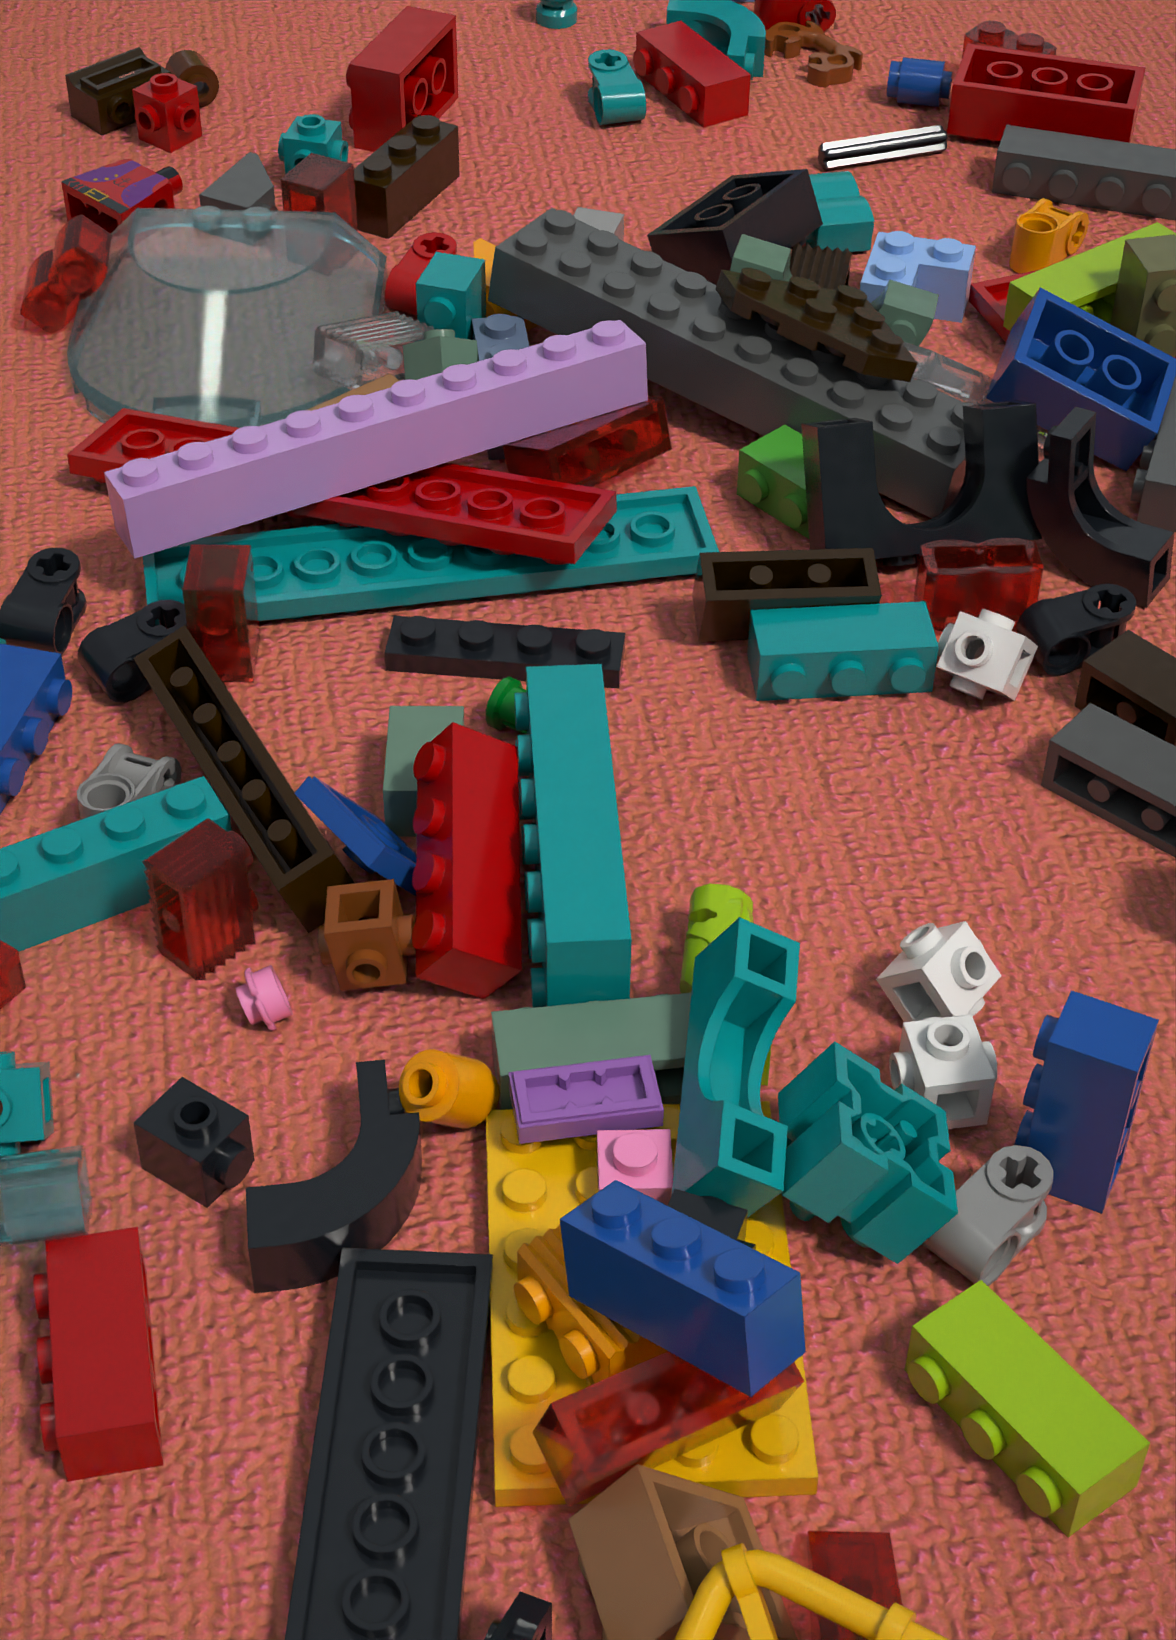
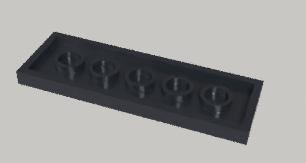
M342 1248L285 1640H460L490 1315L493 1254Z

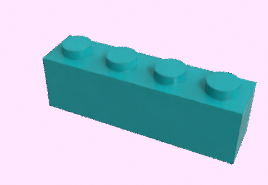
M202 776L1 848L0 959L236 871L230 814L206 778Z

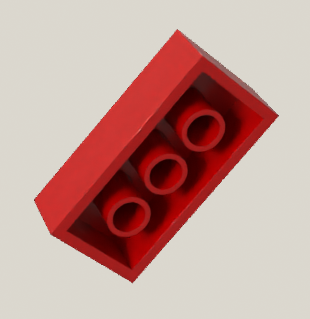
M968 43L952 85L947 134L958 135L967 141L986 139L1001 142L1006 125L1131 143L1146 68Z

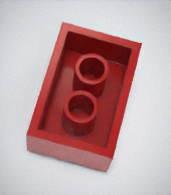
M406 6L349 63L346 72V83L351 88L352 107L349 113V126L353 129L354 148L375 152L416 116L431 115L440 119L458 99L456 15Z

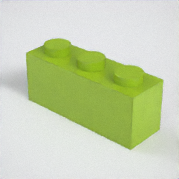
M982 1280L912 1326L905 1371L908 1373L914 1389L927 1402L931 1404L937 1403L961 1428L964 1438L974 1452L984 1459H992L1017 1485V1489L1026 1505L1037 1515L1044 1518L1048 1517L1068 1538L1137 1487L1150 1442Z

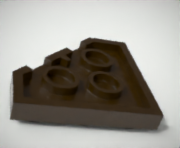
M743 268L741 273L721 270L715 290L731 312L748 320L753 319L755 312H757L764 321L779 327L777 334L812 351L819 350L822 343L832 354L845 358L844 366L860 374L911 382L918 362L903 345L902 338L894 334L886 324L885 317L867 300V295L863 291L846 285L838 286L837 290L821 288L815 282L802 277H791L789 282L772 279L765 272L753 268Z

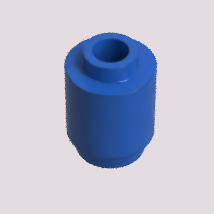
M903 57L902 62L891 61L887 97L897 98V103L939 107L941 98L949 99L953 72L945 71L944 61Z

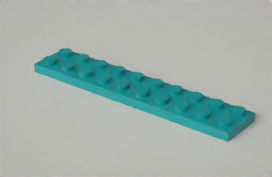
M696 486L616 494L617 512L575 564L555 565L545 562L542 558L526 555H499L487 548L464 544L449 546L431 538L414 535L394 536L381 529L364 526L344 527L339 524L200 538L143 556L147 605L159 600L181 602L187 606L190 612L191 627L189 629L220 625H242L247 622L284 618L298 619L304 616L338 612L354 613L366 609L393 606L408 607L421 603L470 600L475 597L512 593L525 594L531 591L581 588L586 585L621 581L636 582L641 579L676 575L690 576L696 574L699 553L719 552ZM159 619L155 620V626L160 625Z

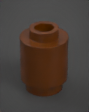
M192 50L178 51L169 58L165 69L177 76L178 79L197 86L199 108L209 105L218 94L219 81L217 75L199 53Z

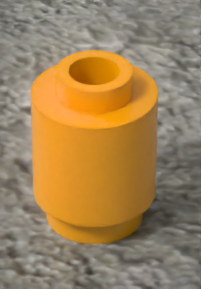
M428 1049L415 1054L405 1065L399 1080V1097L407 1113L419 1112L420 1121L460 1129L472 1128L485 1121L491 1110H496L500 1097L498 1081L486 1064L474 1058L435 1049Z

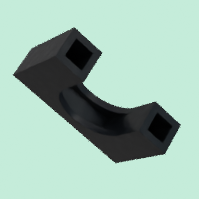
M1011 400L963 406L966 465L961 489L952 504L941 514L930 520L913 524H906L897 520L887 510L879 495L876 481L873 421L848 418L802 423L810 550L873 548L875 559L883 558V565L901 566L916 563V554L936 552L937 559H959L969 557L970 548L989 546V552L1008 553L1023 550V541L1042 539V535L1032 516L1027 494V477L1039 464L1036 403Z

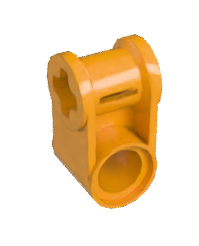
M1040 199L1031 209L1019 215L1016 219L1009 259L1010 268L1019 274L1040 270L1063 261L1069 255L1074 254L1080 248L1086 236L1089 225L1088 214L1082 211H1077L1073 214L1053 207L1052 201L1048 199Z

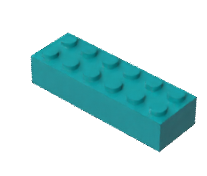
M602 664L526 667V692L514 693L516 731L527 730V735H517V740H515V746L518 747V777L528 776V779H520V782H518L519 819L532 820V824H523L521 826L522 864H535V871L524 872L525 910L528 913L538 912L539 917L537 919H527L528 955L532 963L542 962V968H531L532 1008L586 1003L589 1001L630 999L632 938Z

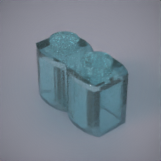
M84 1145L0 1157V1248L88 1234L89 1219L92 1218V1196Z

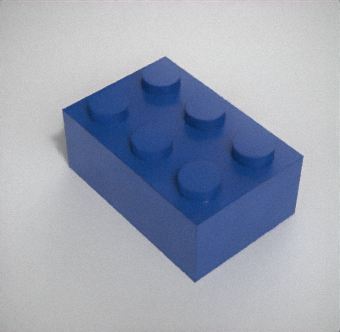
M1040 287L1011 328L986 399L992 402L1019 400L1036 403L1037 425L1048 431L1054 425L1058 426L1074 407L1097 412L1094 455L1127 471L1143 452L1144 445L1148 446L1158 434L1176 377V358Z

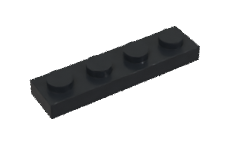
M394 616L385 649L386 671L500 680L509 676L519 681H526V667L602 664L604 688L619 689L625 653V633L607 632L598 629L581 630L544 627L542 625L488 623L480 620L461 621L434 619L424 616Z

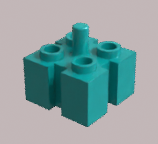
M835 1041L778 1093L779 1122L788 1126L782 1196L790 1200V1209L797 1218L802 1221H810L813 1217L818 1216L830 1223L835 1217L839 1216L843 1229L855 1243L862 1247H870L898 1264L958 1214L953 1171L939 1163V1160L951 1151L947 1117L944 1109L904 1084H900L893 1090L881 1082L880 1069Z

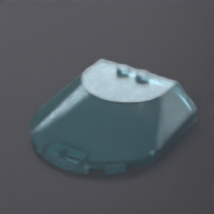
M201 206L196 209L136 208L93 252L67 349L69 374L75 394H82L86 400L87 411L102 423L108 421L122 408L242 428L246 426H262L286 419L293 412L310 409L369 382L375 366L385 304L384 295L388 279L387 257L335 212L270 211L264 207H251L246 210H220L215 206Z

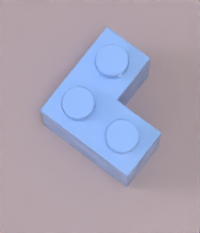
M903 231L878 232L860 282V290L867 295V300L870 303L881 295L889 280L939 294L934 319L962 323L969 299L976 246L962 244L960 241L952 238L934 240L913 237L911 234Z

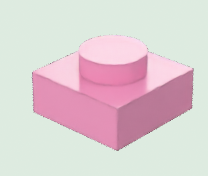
M670 1129L597 1130L598 1192L614 1180H618L668 1206L673 1184Z

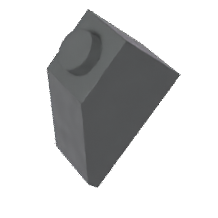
M249 152L199 194L205 238L253 251L277 229L279 212L277 207H275L274 186L256 153Z

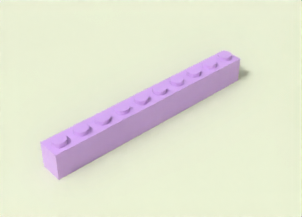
M621 320L601 321L584 331L570 335H554L546 338L543 343L519 350H503L496 353L492 358L472 364L452 365L441 373L418 380H401L393 384L391 388L367 395L347 396L339 403L313 411H296L288 415L286 419L262 426L242 427L231 435L208 442H191L181 446L177 451L154 458L130 460L123 467L104 472L115 530L135 559L648 401L646 343Z

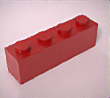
M452 722L431 742H426L420 748L413 765V774L417 779V809L413 817V830L417 834V863L412 876V885L416 890V922L412 931V945L416 949V978L485 999L522 971L518 747Z

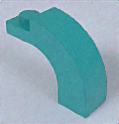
M669 0L666 24L677 21L684 22L750 73V80H753V77H763L766 30L756 14L731 0Z

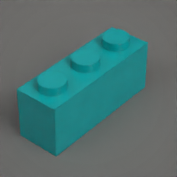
M925 601L750 610L747 657L757 701L933 691L939 646Z

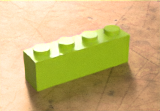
M1156 222L1011 281L1009 283L1003 326L1011 331V328L1040 287L1110 324L1125 240L1173 234L1176 236V233Z

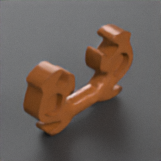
M806 21V26L792 22H780L766 30L765 55L768 57H772L774 51L784 53L785 59L794 58L800 55L802 47L819 51L809 55L807 81L812 85L826 88L829 85L848 83L853 78V68L856 70L862 69L863 53L860 50L842 45L825 35L822 28L812 21Z

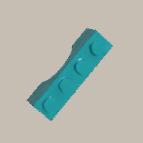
M740 917L695 957L672 1193L674 1189L698 1196L717 1197L730 1205L747 1209L748 1218L784 1190L788 1126L763 1115L760 1087L765 1061L772 1041L784 1018L796 1003L800 943Z

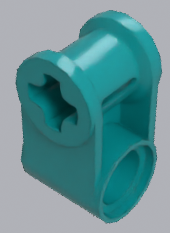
M611 49L592 53L588 58V67L592 74V87L588 91V102L595 112L598 124L607 125L645 119L646 97L641 80L636 77L627 60V56L624 53Z

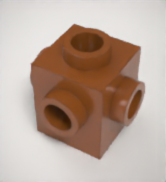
M394 879L327 887L324 925H319L318 948L322 964L333 965L340 991L407 984L408 956L416 955V949L412 945V931L416 920L413 914L403 915Z

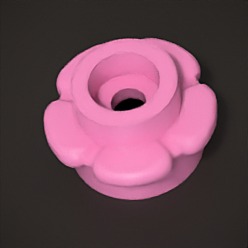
M272 965L253 972L249 967L244 972L246 983L236 987V993L251 1025L263 1021L269 1030H276L275 1022L293 1015L286 993Z

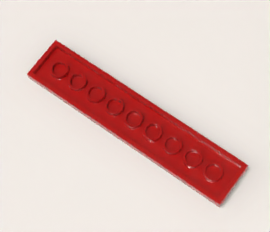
M122 408L67 454L70 474L91 477L97 482L106 483L104 472L123 467L130 460L138 458L150 459L177 451L181 446L191 442H208L233 434L239 427ZM443 463L286 512V514L294 518L314 517L336 521L337 524L344 527L364 526L386 530L394 536L414 535L431 538L449 546L464 544L487 548L499 555L520 554L537 557L550 564L562 565L567 563L575 564L617 512L616 491Z

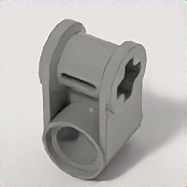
M122 743L114 744L109 748L99 766L87 780L80 784L77 790L80 820L180 784V762L176 758L168 756L162 757L160 760L134 754L129 745Z
M1020 1145L1003 1147L993 1153L992 1157L958 1190H955L958 1214L922 1243V1245L974 1284L982 1280L987 1286H990L1006 1270L1012 1259L1035 1236L1040 1234L1045 1226L1047 1206L1044 1199L1052 1189L1054 1173L1050 1161L1041 1152L1031 1147Z

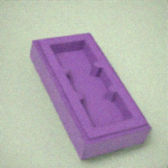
M651 1055L508 1072L509 1092L519 1144L596 1135L597 1130H636L663 1126L664 1108Z

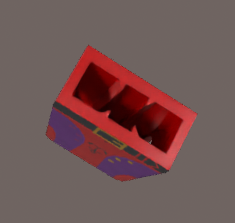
M123 159L61 182L68 225L125 256L132 254L174 225L176 214L173 196L181 193L183 190L182 179L173 167L167 166L154 172L131 159Z

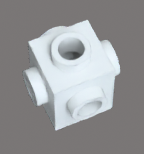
M982 609L977 618L960 611L955 624L949 623L940 636L938 642V656L940 659L936 667L953 676L949 686L978 699H983L986 690L1015 701L1038 646L1026 636L1013 632L1012 629L1015 621L1005 616Z
M963 921L939 928L934 923H928L910 932L900 942V947L903 951L876 980L904 1022H911L930 1017L944 1018L968 1014L974 1016L983 1008L985 1004L983 996L997 982L1001 974L988 956L981 941L975 936L968 923Z
M972 1014L944 1018L930 1017L919 1021L903 1022L899 1052L891 1053L889 1059L893 1089L895 1090L900 1084H904L946 1111L948 1129L987 1124L994 1084L997 1080V1060L991 1042L981 1041Z

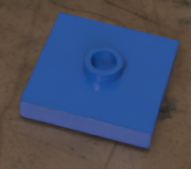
M308 776L294 794L345 844V847L342 849L344 853L368 873L373 874L377 872L387 879H394L396 885L416 896V890L412 885V876L417 863V854L379 817L315 776L313 778Z

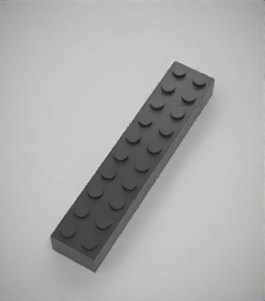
M550 208L495 247L488 301L557 335H570L584 331L601 321L621 320L646 343L647 379L763 436L784 424L802 434V423L848 418L873 421L876 481L879 493L930 518L941 514L957 497L963 484L966 465L963 406L974 405L973 403L962 402L937 390L934 385L927 381L912 378L911 382L860 374L844 366L845 358L832 354L822 343L819 350L812 351L777 334L779 327L764 321L757 312H755L754 318L750 320L731 312L715 290L716 285L707 281L702 275L695 272H687L664 261L654 252L643 251L620 240L609 231L596 229L577 220L574 215L567 211Z

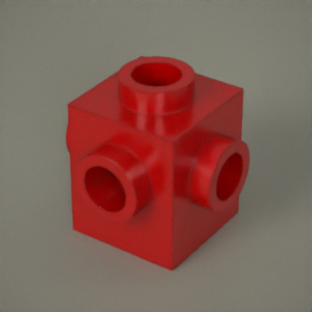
M160 73L152 76L150 81L132 89L139 140L172 153L202 137L197 86L178 79L174 74Z

